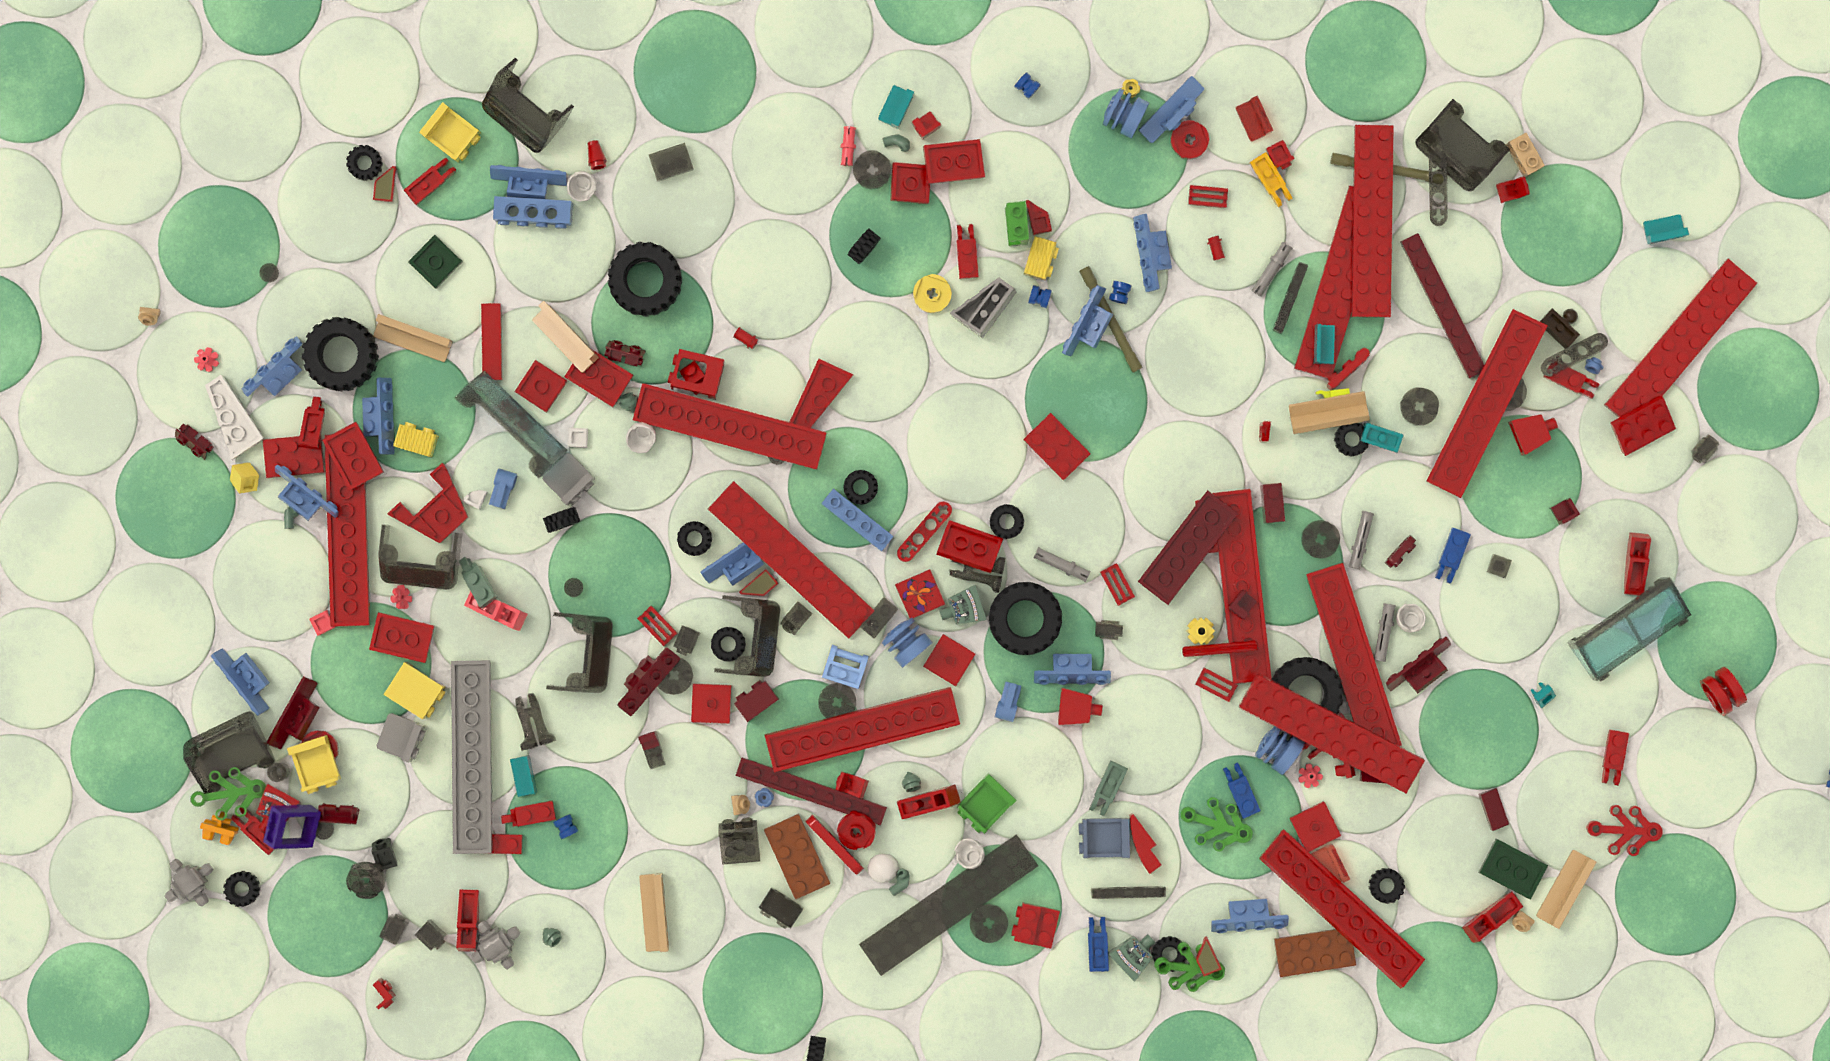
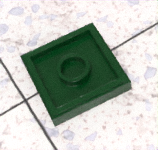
M436 235L408 261L435 289L463 262Z

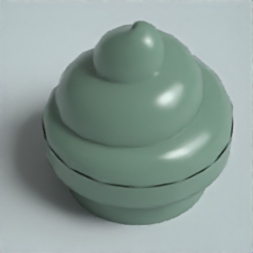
M633 392L622 395L619 398L620 407L634 413L638 401L637 396Z
M907 772L902 781V786L906 789V792H914L921 788L920 778L917 775H913L912 772Z
M543 929V942L545 945L554 947L561 941L562 936L558 929Z

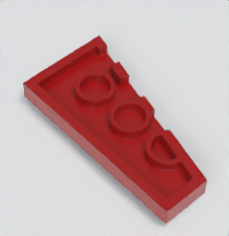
M818 358L790 419V423L811 428L853 374Z

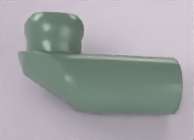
M290 507L284 511V529H294V519L299 515Z

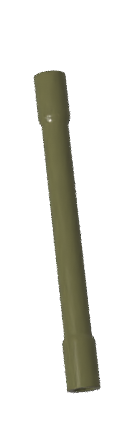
M1332 153L1330 164L1354 167V157ZM1393 165V175L1444 185L1446 173Z
M1089 266L1079 271L1090 291L1098 285ZM1103 295L1098 306L1113 314ZM1113 314L1108 325L1133 373L1143 367Z

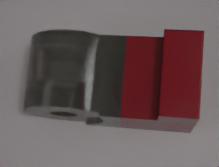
M653 731L639 736L638 738L650 769L666 765L657 732Z

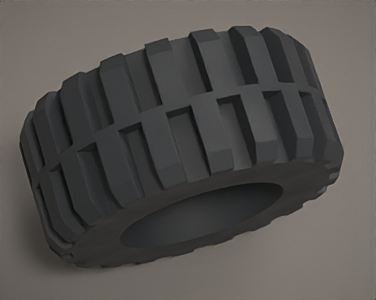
M636 242L634 245L626 246L623 251L620 250L617 253V257L612 260L611 268L608 270V286L610 287L612 297L623 309L634 315H641L643 317L658 315L660 312L668 310L669 306L675 303L678 294L680 295L682 276L680 266L668 250L653 242ZM639 262H652L661 269L663 274V284L660 290L650 297L635 295L627 283L629 270Z
M332 317V319L322 320L321 324H316L312 327L314 330L311 333L308 332L306 335L307 341L306 343L303 342L302 346L304 348L302 360L305 362V370L309 372V376L317 384L330 390L351 391L355 387H361L366 380L372 377L371 373L376 370L377 366L375 364L379 360V355L377 354L378 346L374 341V336L365 326L349 318ZM338 336L351 339L358 350L354 366L345 372L330 370L323 359L326 344Z
M1032 582L1015 583L1004 588L995 597L989 612L990 630L995 640L1006 650L1018 655H1033L1051 646L1058 637L1062 627V610L1058 600L1045 587ZM1023 600L1036 603L1041 608L1044 617L1041 629L1036 634L1028 637L1015 634L1007 622L1010 608L1015 603Z
M1298 657L1285 662L1283 666L1275 671L1272 681L1288 689L1290 684L1300 676L1316 678L1321 683L1324 691V697L1320 705L1336 714L1340 712L1339 708L1343 704L1342 694H1344V688L1341 686L1342 681L1337 676V672L1326 662L1311 657Z

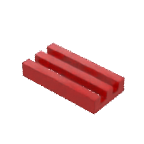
M1190 185L1188 205L1227 208L1228 188ZM1193 190L1223 193V196L1193 193ZM1193 197L1223 200V203L1193 201L1192 199Z
M1117 563L1100 572L1118 606L1135 597ZM1113 569H1116L1127 592L1129 593V596L1126 597L1123 589L1121 588L1116 576L1112 571ZM1109 572L1123 598L1122 600H1119L1105 573Z
M652 605L637 618L663 646L678 634ZM651 611L672 633L670 636L649 615ZM647 617L667 639L663 640L643 618Z
M1204 667L1195 685L1230 702L1238 686ZM1207 673L1232 686L1231 690L1205 677L1204 674ZM1201 680H1204L1218 687L1219 689L1229 693L1228 696H1225L1200 683Z

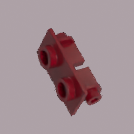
M609 340L605 347L604 356L621 362L622 356H625L624 363L638 367V365L642 366L646 350H642L641 347L636 345H624L623 342L618 340Z
M183 423L179 430H175L177 442L183 446L186 445L196 457H201L205 460L207 452L210 453L214 448L212 443L202 435L196 440L195 437L198 435V432L190 425Z
M323 803L318 807V810L321 812L319 822L356 825L360 809L354 807V805H340V807H336L333 804Z

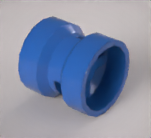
M1026 72L1014 87L1017 90H1022L1024 96L1029 99L1041 84L1031 80V75Z
M1113 281V292L1110 294L1109 300L1127 304V295L1131 291L1132 285Z
M1033 285L1028 303L1033 305L1040 304L1041 307L1047 308L1052 290H1043L1039 286Z
M571 814L553 822L555 827L560 830L559 836L561 839L578 832L577 827L572 824L573 818Z

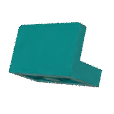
M893 85L878 120L899 129L913 99L914 91L910 89L905 90Z
M1680 214L1643 222L1647 244L1689 235L1688 227L1684 228Z
M1315 325L1314 364H1334L1335 325Z
M1363 423L1365 427L1360 441L1398 453L1403 434L1370 423Z
M530 755L510 759L517 796L536 794L537 788Z

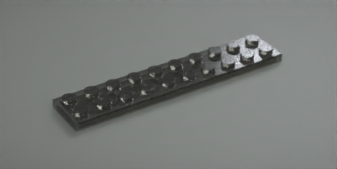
M1015 834L985 855L979 867L965 869L859 943V945L880 976H882L1038 867V864L1017 834Z

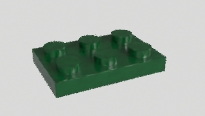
M1495 839L1478 873L1531 900L1548 865Z

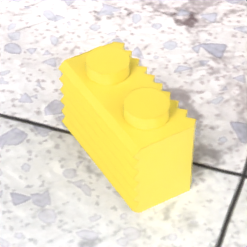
M1034 236L1024 275L1044 281L1046 277H1051L1054 267L1050 266L1052 258L1056 259L1059 250L1056 247V242Z
M405 422V425H399L394 447L433 457L439 437L434 434L435 430L425 427L423 431L416 429L417 425Z

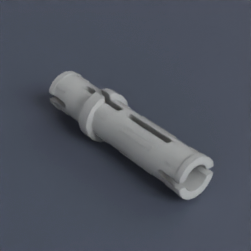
M1284 242L1281 243L1275 255L1271 256L1270 263L1251 290L1252 292L1262 297L1280 266L1283 267L1284 260L1293 249L1291 246L1286 245Z
M1362 511L1355 543L1351 548L1353 551L1348 567L1361 569L1363 555L1367 551L1365 547L1374 513Z
M1038 547L1034 558L1066 572L1068 576L1072 575L1086 582L1091 572L1075 565L1073 561L1069 562Z
M1383 603L1382 617L1378 623L1380 628L1374 660L1386 662L1391 627L1394 626L1392 621L1396 605Z

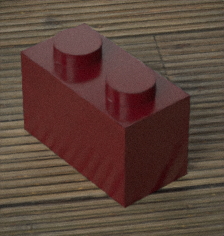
M1282 483L1260 485L1264 523L1284 522L1285 512Z
M759 680L751 686L753 690L748 694L744 691L736 697L737 702L734 705L747 722L779 700L767 681L762 683Z

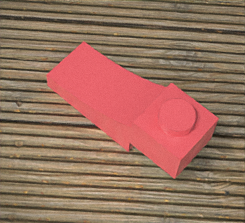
M471 591L464 606L518 631L521 630L528 615L497 599L486 607L480 608Z

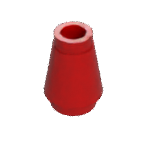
M599 141L588 142V166H591V170L605 168L607 160Z

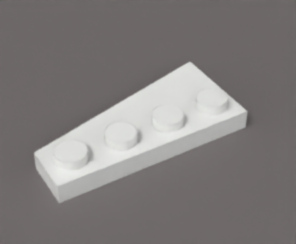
M223 375L218 376L205 385L231 460H234L265 439Z

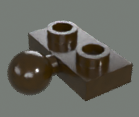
M1552 308L1540 320V322L1548 325L1546 331L1565 349L1580 335L1570 325L1578 319V313L1574 309L1565 310L1561 317Z

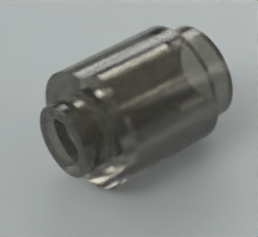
M1711 435L1702 437L1691 450L1693 454L1691 457L1698 463H1706L1718 450L1719 442Z
M1096 621L1095 637L1118 640V637H1122L1123 625H1119L1120 621Z
M284 762L273 763L267 770V775L273 782L284 781L290 774V769ZM278 768L282 771L281 775L277 773Z

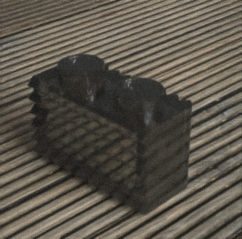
M773 887L770 888L759 906L762 909L760 911L761 914L767 918L774 917L777 919L776 923L785 929L787 926L789 928L793 926L804 907Z

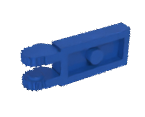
M1453 527L1451 528L1439 560L1436 579L1442 577L1444 567L1447 566L1451 569L1446 582L1451 584L1471 534Z
M1237 762L1234 764V768L1238 773V779L1232 780L1231 773L1227 767L1223 768V771L1228 780L1229 789L1244 819L1261 810L1247 778L1243 775Z
M1089 917V972L1109 971L1108 937L1105 917H1100L1101 932H1094L1093 917Z

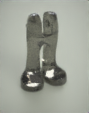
M999 557L995 561L992 572L1003 574L1005 557ZM951 560V562H954V563H957V564H960V565L962 564V563H959V562H956V561ZM965 564L963 572L949 569V575L952 577L987 584L993 592H1000L1002 576L977 573L973 571L976 568Z
M534 693L528 694L531 707L526 709L522 697L515 698L516 710L524 732V741L520 744L521 751L538 747L530 717L534 720L540 746L556 741L555 736L549 733L545 726L540 705Z

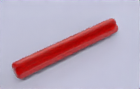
M1245 641L1185 646L1182 648V653L1184 657L1252 652L1258 650V642Z

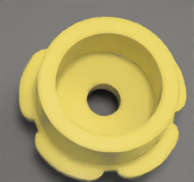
M1127 79L1123 82L1122 89L1124 90V95L1131 93V98H1133L1136 94H1139L1140 86L1138 81Z

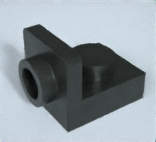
M390 838L378 839L372 843V855L379 871L397 866Z

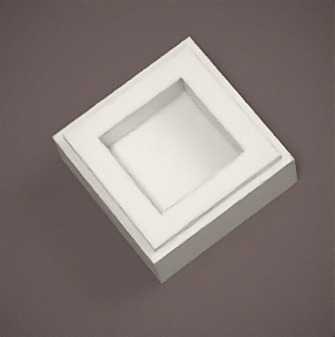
M568 428V447L587 448L588 429Z

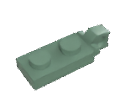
M463 557L459 560L464 570L461 572L480 608L486 607L498 598L480 566L475 562L472 563L470 558Z

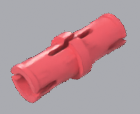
M844 126L843 143H841L842 166H853V151L856 149L854 144L856 127L850 126L849 134L848 126Z

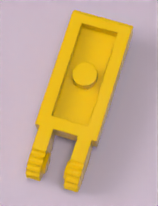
M1266 152L1249 162L1267 193L1271 195L1278 207L1282 206V201L1275 191L1280 188L1288 201L1292 199L1290 192L1285 186V181Z

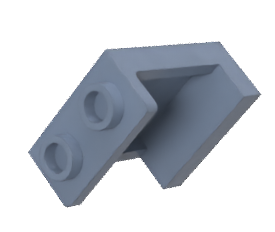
M1129 818L1082 819V823H1079V835H1082V842H1079V854H1083V858H1130Z

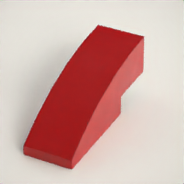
M1629 533L1624 594L1644 596L1650 561L1648 556L1651 537L1649 534Z
M1131 813L1129 815L1132 840L1142 864L1148 873L1151 874L1162 865L1150 850L1156 844L1134 814Z
M459 889L456 948L458 951L475 952L478 947L479 890Z
M1511 891L1471 919L1462 929L1473 943L1479 942L1522 909L1523 905Z

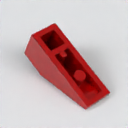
M956 784L897 801L902 819L949 808L961 803Z

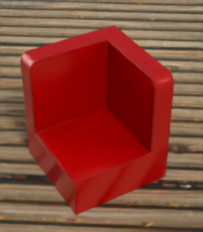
M928 112L921 118L917 117L912 121L913 127L922 140L941 128V123L937 121L932 112Z

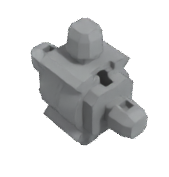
M178 859L169 863L170 868L176 874L172 876L174 881L170 884L173 890L170 889L165 894L167 901L173 902L178 899V896L181 899L187 897L188 900L195 897V902L202 907L209 902L208 897L202 891L206 889L204 884L208 882L205 875H210L214 870L213 867L207 863L201 866L200 870L197 866L191 868L190 865L183 868L182 862Z
M485 920L480 922L477 927L479 932L484 935L479 939V950H476L471 955L474 963L483 961L485 957L488 962L492 960L494 964L501 960V965L507 970L514 966L513 959L508 955L511 954V947L514 944L511 939L515 940L519 937V929L512 927L506 932L504 928L499 930L497 926L490 929L491 926Z

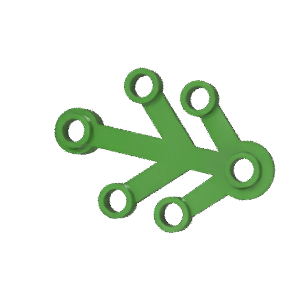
M233 767L228 771V776L231 779H237L246 786L237 788L224 779L220 772L212 771L209 774V780L218 783L226 790L207 794L196 791L191 795L190 802L195 807H201L207 801L228 798L221 809H218L215 813L216 819L224 820L237 798L241 795H247L242 804L234 810L236 816L243 817L254 798H261L263 796L266 785L259 779L251 781L241 774L238 768ZM231 770H237L238 775L236 777L231 776ZM212 773L218 774L217 780L211 778ZM255 785L260 787L259 792H254L253 787ZM197 795L202 797V801L199 803L195 801ZM240 807L244 809L242 815L237 813V809ZM219 811H223L225 813V816L223 818L218 817L217 814Z
M1210 797L1207 800V805L1212 809L1217 820L1199 815L1191 807H1184L1180 812L1181 819L1187 823L1196 821L1213 827V829L1195 836V842L1198 845H1204L1207 840L1223 832L1231 833L1232 835L1225 839L1213 842L1214 850L1220 852L1225 846L1235 841L1246 843L1252 838V829L1247 824H1242L1237 814V807L1233 803L1227 804L1225 811L1231 816L1235 826L1227 824L1218 806L1219 801L1215 797ZM1212 799L1216 800V805L1213 807L1209 804ZM1234 806V812L1229 813L1228 807ZM1188 811L1192 813V817L1189 819L1185 817V813ZM1241 830L1247 832L1245 837L1240 836ZM1199 836L1204 837L1202 843L1197 842ZM1221 842L1222 848L1216 849L1215 844Z
M1181 942L1178 945V951L1186 957L1190 964L1170 962L1165 957H1159L1154 964L1157 972L1162 975L1167 974L1170 970L1185 971L1181 976L1169 979L1168 984L1173 990L1179 989L1186 982L1188 990L1195 992L1210 979L1218 981L1225 975V967L1219 962L1222 969L1206 976L1202 975L1197 980L1191 979L1198 973H1202L1196 958L1191 953V948L1187 942ZM1199 944L1196 947V953H1198L1202 944Z

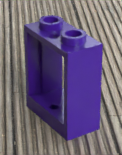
M312 805L271 806L263 842L273 849L313 848L321 812ZM287 817H305L301 838H283Z

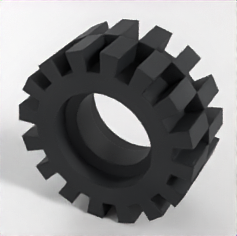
M359 145V147L355 146L353 151H349V157L347 156L346 166L354 177L367 181L378 176V173L382 170L383 162L377 150L369 145ZM361 156H369L371 158L372 164L369 169H359L357 161Z
M868 228L855 242L847 255L860 264L875 248L881 237Z
M1353 423L1342 425L1338 428L1337 432H1335L1334 442L1340 453L1351 457L1365 452L1368 448V443L1360 441L1364 430L1363 424ZM1348 432L1358 434L1359 443L1356 446L1352 447L1346 444L1345 436Z
M853 471L844 481V493L855 504L869 503L878 492L877 480L868 471ZM857 480H864L868 484V491L863 495L856 494L853 490V485Z
M1001 505L990 516L989 522L992 532L1003 539L1014 538L1024 527L1023 514L1014 505ZM1004 514H1009L1014 518V525L1010 529H1004L1000 526L999 520Z
M571 507L543 518L547 532L551 533L580 522L576 507Z
M688 522L680 528L677 534L679 548L688 555H702L711 546L712 534L709 528L701 522ZM692 531H697L702 536V541L698 546H691L687 541V536Z
M721 628L714 633L711 639L713 654L720 660L734 661L742 656L745 651V637L736 628ZM732 637L736 642L734 650L730 652L724 651L721 647L722 639Z
M1381 868V870L1375 871L1376 873L1372 874V878L1369 880L1371 895L1379 902L1385 904L1394 903L1396 900H1399L1400 896L1404 894L1403 890L1405 889L1404 879L1401 875L1390 868ZM1385 878L1391 879L1394 883V888L1390 893H1383L1380 890V882Z
M245 871L230 875L223 885V888H225L223 894L226 895L225 899L229 900V903L231 905L234 904L236 907H244L253 903L259 896L260 891L258 885L260 883L256 880L257 877L255 875L253 876L251 875L252 873ZM238 882H245L248 885L249 892L246 896L236 894L235 885Z
M1172 936L1162 937V939L1156 941L1152 951L1154 962L1159 957H1163L1162 952L1166 947H1173L1177 951V957L1170 962L1185 963L1186 957L1178 951V945L1182 941Z
M810 1037L806 1061H823L826 1038Z

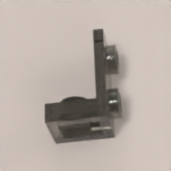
M883 598L873 609L875 611L859 626L872 638L879 634L898 610L886 598Z

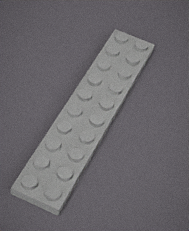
M490 660L451 661L453 854L492 853Z

